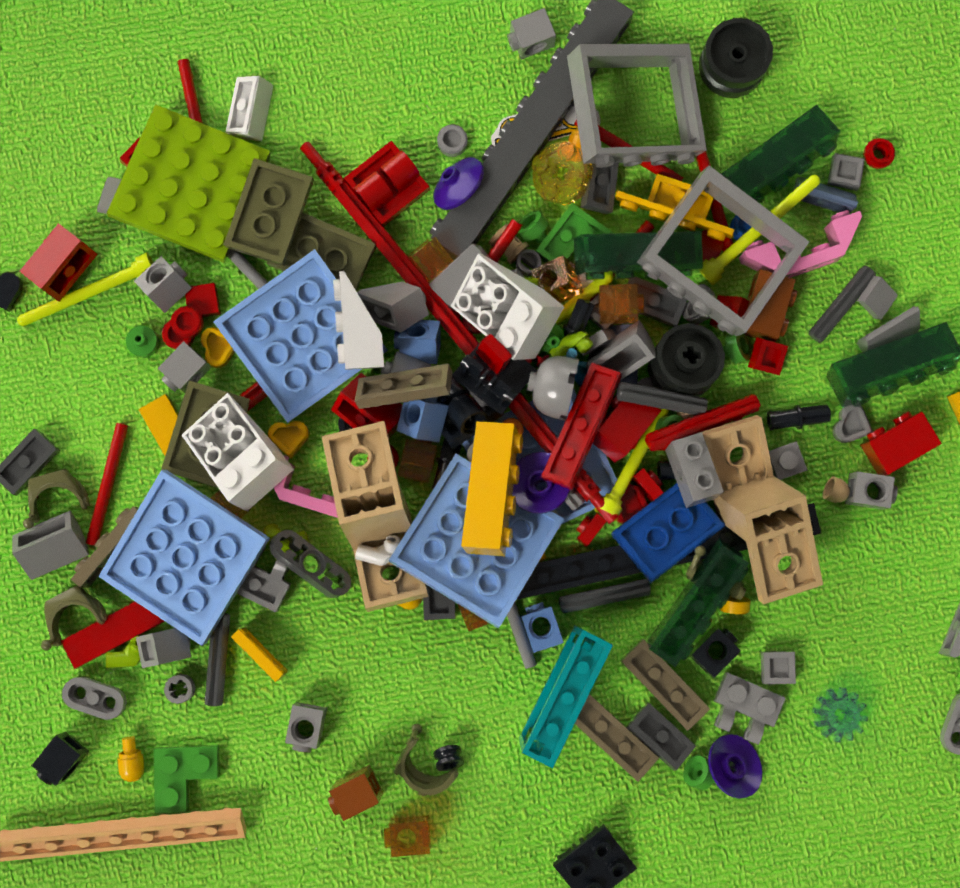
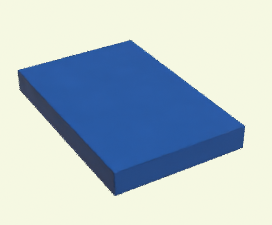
M676 483L614 530L611 535L651 584L692 553L697 546H701L722 530L725 524L707 502L686 508Z

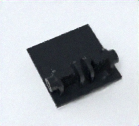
M479 343L469 355L467 354L463 358L460 366L452 374V377L502 415L527 385L530 373H536L538 370L525 360L510 359L506 368L501 373L496 374L476 353L480 345Z
M604 824L600 827L596 825L595 829L586 835V840L582 837L579 838L581 844L578 846L573 843V850L569 848L562 855L556 856L558 860L553 863V866L571 888H613L637 869Z

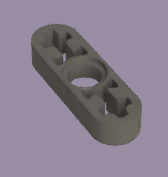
M283 530L271 539V554L325 596L337 598L349 591L351 578L348 572L297 533L291 530ZM288 539L290 541L288 545L290 549L283 552L281 550L283 544L280 541ZM302 549L303 552L299 554L296 560L294 561L293 557L297 555L295 552ZM306 556H312L316 559L318 563L316 572L311 573L304 568L303 560ZM327 568L328 571L324 573L326 576L319 580L318 576H320ZM337 576L340 587L332 589L333 582L329 578L332 579Z

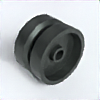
M733 18L721 22L712 30L700 56L699 72L703 83L711 92L722 97L738 98L748 95L759 85L772 61L773 45L769 34L761 25L749 19Z
M685 323L674 326L663 335L655 347V358L648 363V373L655 388L700 397L720 376L724 368L725 353L720 340L712 331L701 325Z

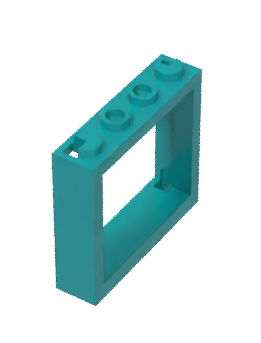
M574 625L519 736V743L523 754L553 769L612 649V644ZM578 634L576 642H572L575 635ZM531 727V728H533V729H532V731H531L529 737L527 738V737H526V734H527L529 728Z

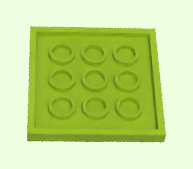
M155 104L108 208L107 215L110 218L224 263L230 251L229 248L224 246V242L254 158L268 162L270 151Z

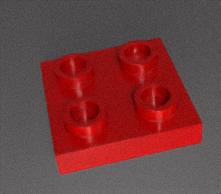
M392 141L344 177V180L383 227L430 191L429 185L420 176L412 160L405 152L400 151Z

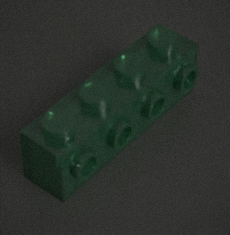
M815 105L721 173V175L761 204L765 199L764 197L771 191L777 193L788 184L789 178L793 175L805 173L813 165L815 159L820 156L825 158L830 155L837 147L836 143L841 131L820 107Z
M702 231L673 232L657 255L686 277H691L692 271L703 269ZM658 232L582 234L574 237L575 275H586V280L605 279V274H615L616 279H633L634 273H645V278H650L647 276L648 272L642 269L643 266L637 263V261Z
M947 322L832 363L826 377L842 408L849 405L858 407L867 403L873 396L879 394L888 396L898 391L903 385L910 383L911 386H915L926 381L928 376L933 374L945 375L957 368V363L960 360V346Z
M719 538L697 569L693 578L685 586L648 639L649 650L674 667L677 666L681 659L685 660L693 650L694 644L692 643L699 633L703 635L712 622L711 617L716 609H721L731 595L729 591L736 582L740 583L749 570V567H747L749 564L747 557Z

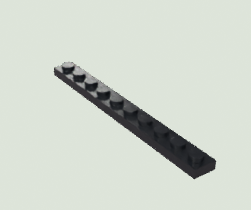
M814 503L807 504L813 535L821 534ZM725 526L701 545L706 549V553L701 556L700 560L748 550L746 541ZM620 545L539 562L517 599L642 572ZM695 550L676 565L692 562Z

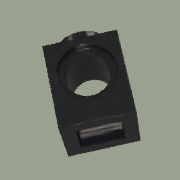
M712 627L687 654L709 676L715 678L741 650L735 645L738 642L737 638L726 628L720 630L719 628ZM719 641L723 646V653L720 657L713 659L709 655L708 649L711 643Z
M67 732L57 734L31 766L38 771L36 774L40 780L46 784L57 786L68 779L88 754L89 750Z

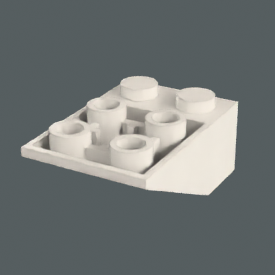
M483 254L476 256L451 304L453 309L485 336L493 335L512 354V360L535 359L564 309V306L544 289Z
M339 271L340 279L333 280L335 301H341L342 309L340 312H335L336 331L343 332L344 344H337L338 363H345V370L383 368L382 333L346 273Z
M229 393L222 397L182 434V437L227 501L245 511L251 509L294 470L278 447Z

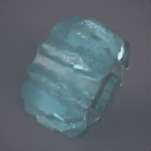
M840 687L836 694L833 689L829 688L826 690L828 699L822 696L816 698L822 706L821 709L817 707L812 708V713L821 717L817 718L813 723L816 727H823L821 735L826 738L832 735L834 741L841 742L843 736L848 741L854 739L852 730L860 734L864 732V729L858 723L859 721H868L867 716L860 714L867 706L863 702H857L859 697L857 693L852 692L848 695L847 689ZM837 709L845 710L841 712L845 714L843 720L835 719L838 718L835 715Z

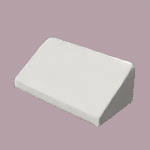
M261 76L237 77L225 133L237 138L262 141L273 90L272 83Z

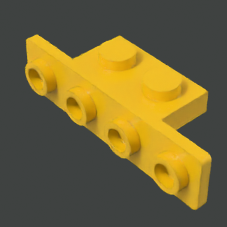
M657 174L648 200L618 190L615 198L620 202L619 206L633 212H637V209L640 208L649 211V217L665 222L691 184ZM703 190L678 226L689 231H695L696 227L707 230L708 237L719 241H724L725 237L732 239L735 229L706 220L714 198Z

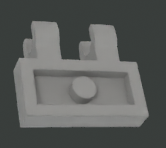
M265 546L237 594L274 612H278L292 583L284 580L289 568L279 560H276L271 573L256 566L266 548Z
M725 672L714 698V702L722 705L714 726L729 732L734 722L735 712L737 711L751 718L744 732L743 739L759 745L765 724L771 727L775 726L785 697Z

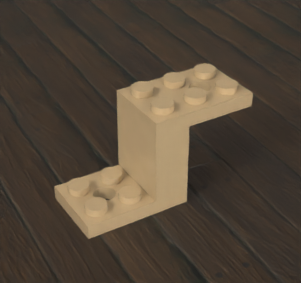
M755 415L703 431L704 440L724 491L716 499H713L715 511L726 527L746 541L758 600L764 605L822 586L823 581L806 495L774 476L762 417ZM736 447H742L743 455L741 459L737 462H731V451ZM785 556H790V566L780 571L778 568L780 560Z
M381 421L321 436L339 525L353 549L354 557L359 544L378 548L384 544L386 537L390 535L398 536L402 540L412 524V519L398 482L385 422ZM359 453L368 455V461L363 466L351 464L355 455ZM355 559L364 606L367 612L429 597L426 584L400 568L399 574L395 579L385 580L382 577L383 571L389 566H395L389 562L384 566H378Z

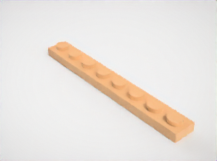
M224 808L222 810L202 812L193 811L171 815L161 814L150 817H130L120 820H98L89 823H67L58 826H36L27 829L1 830L0 862L246 838V824L241 808Z

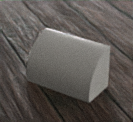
M638 320L616 335L612 341L591 353L586 368L589 369L591 363H595L621 372L622 380L655 358L654 344L641 321Z
M71 511L13 535L12 554L31 580L89 555L83 532Z

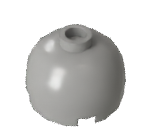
M567 356L550 357L540 364L537 373H530L527 390L533 391V403L542 414L566 421L579 359Z

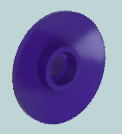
M469 157L446 168L435 187L433 194L434 203L442 210H451L465 203L476 192L483 179V164L478 159Z
M531 453L516 463V465H519L520 475L518 484H513L512 496L516 497V505L527 512L534 514L551 512L561 506L570 493V489L544 480L541 477L551 453ZM546 482L547 487L544 490L539 491L536 489L538 483Z
M727 734L716 739L710 748L708 756L709 769L713 780L725 794L733 798L742 799L753 795L759 789L762 781V765L756 750L747 740L738 735Z

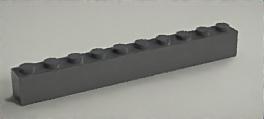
M591 0L585 9L584 15L586 17L581 24H574L567 36L569 41L564 49L559 47L550 60L552 64L547 73L542 71L533 84L535 90L531 96L525 95L516 108L517 116L513 121H506L499 132L501 138L495 146L491 144L483 154L484 175L476 192L465 203L451 209L443 220L439 218L430 230L432 246L455 260L471 244L478 243L574 105L567 56L579 44H617L631 24L634 11L617 0ZM589 68L591 80L599 68Z

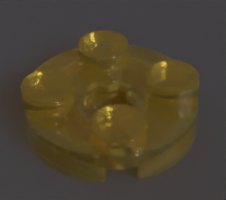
M567 141L553 143L546 147L541 154L535 156L532 161L534 187L544 200L560 205H568L579 200L587 191L584 188L588 183V179H592L593 167L592 164L583 163L582 150L575 144ZM561 167L568 168V172L564 174V180L557 177V172Z

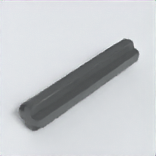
M866 265L859 269L811 328L809 336L818 343L826 339L863 293L873 276H876L875 271Z
M621 382L616 391V398L619 401L693 415L707 411L708 401L704 397Z
M647 579L561 596L559 597L560 610L563 613L649 596L651 594V587Z
M224 613L210 636L205 705L220 706L223 704L230 615L228 613Z

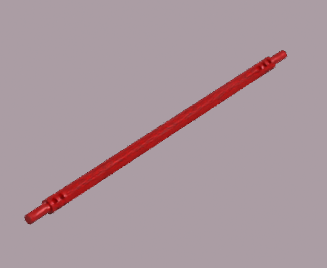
M309 141L305 142L300 147V150L317 169L316 174L371 241L376 244V247L404 281L421 288L426 296L427 309L437 321H440L441 326L464 354L469 355L479 344L478 340L454 311L429 286L430 282L331 162H326ZM519 393L508 407L544 451L552 453L558 437L525 397ZM582 468L574 487L585 501H590L608 524H611L619 516L617 514L611 515L600 509L605 504L603 496L599 493L601 489Z

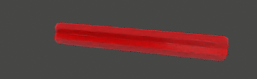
M750 394L708 410L705 413H700L650 432L645 438L646 445L650 451H656L668 446L672 441L719 427L758 412L761 406L760 401L755 394Z

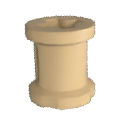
M508 223L500 228L490 239L489 244L491 246L495 245L508 226ZM515 236L504 252V255L508 258L507 262L510 265L514 263L518 255L522 251L527 250L529 244L522 242Z

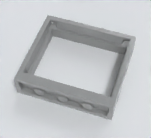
M579 44L567 56L584 164H596L598 168L608 167L614 163H623L626 167L636 166L642 162H651V165L654 166L663 165L669 161H678V164H689L695 161L694 158L707 151L690 44ZM669 67L681 145L602 148L589 68Z
M708 166L697 176L637 263L648 272L647 276L655 280L659 278L667 284V290L671 294L681 299L684 297L691 302L693 310L703 317L709 316L718 323L717 327L721 331H727L732 336H739L748 331L810 241L711 166ZM703 190L786 252V255L742 318L657 255Z

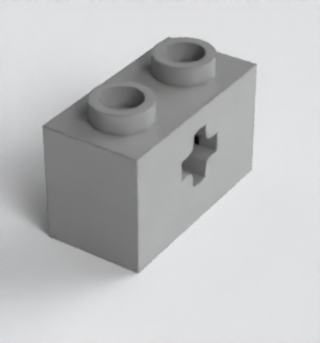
M702 432L672 441L665 451L686 508L716 499L724 492Z

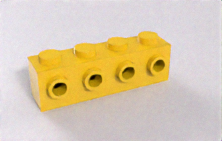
M476 421L461 547L467 554L505 557L506 547H511L513 530L509 528L510 515L514 516L516 511V497L512 496L513 484H518L520 475L519 465H516L517 453H522L523 435L519 434L514 423Z

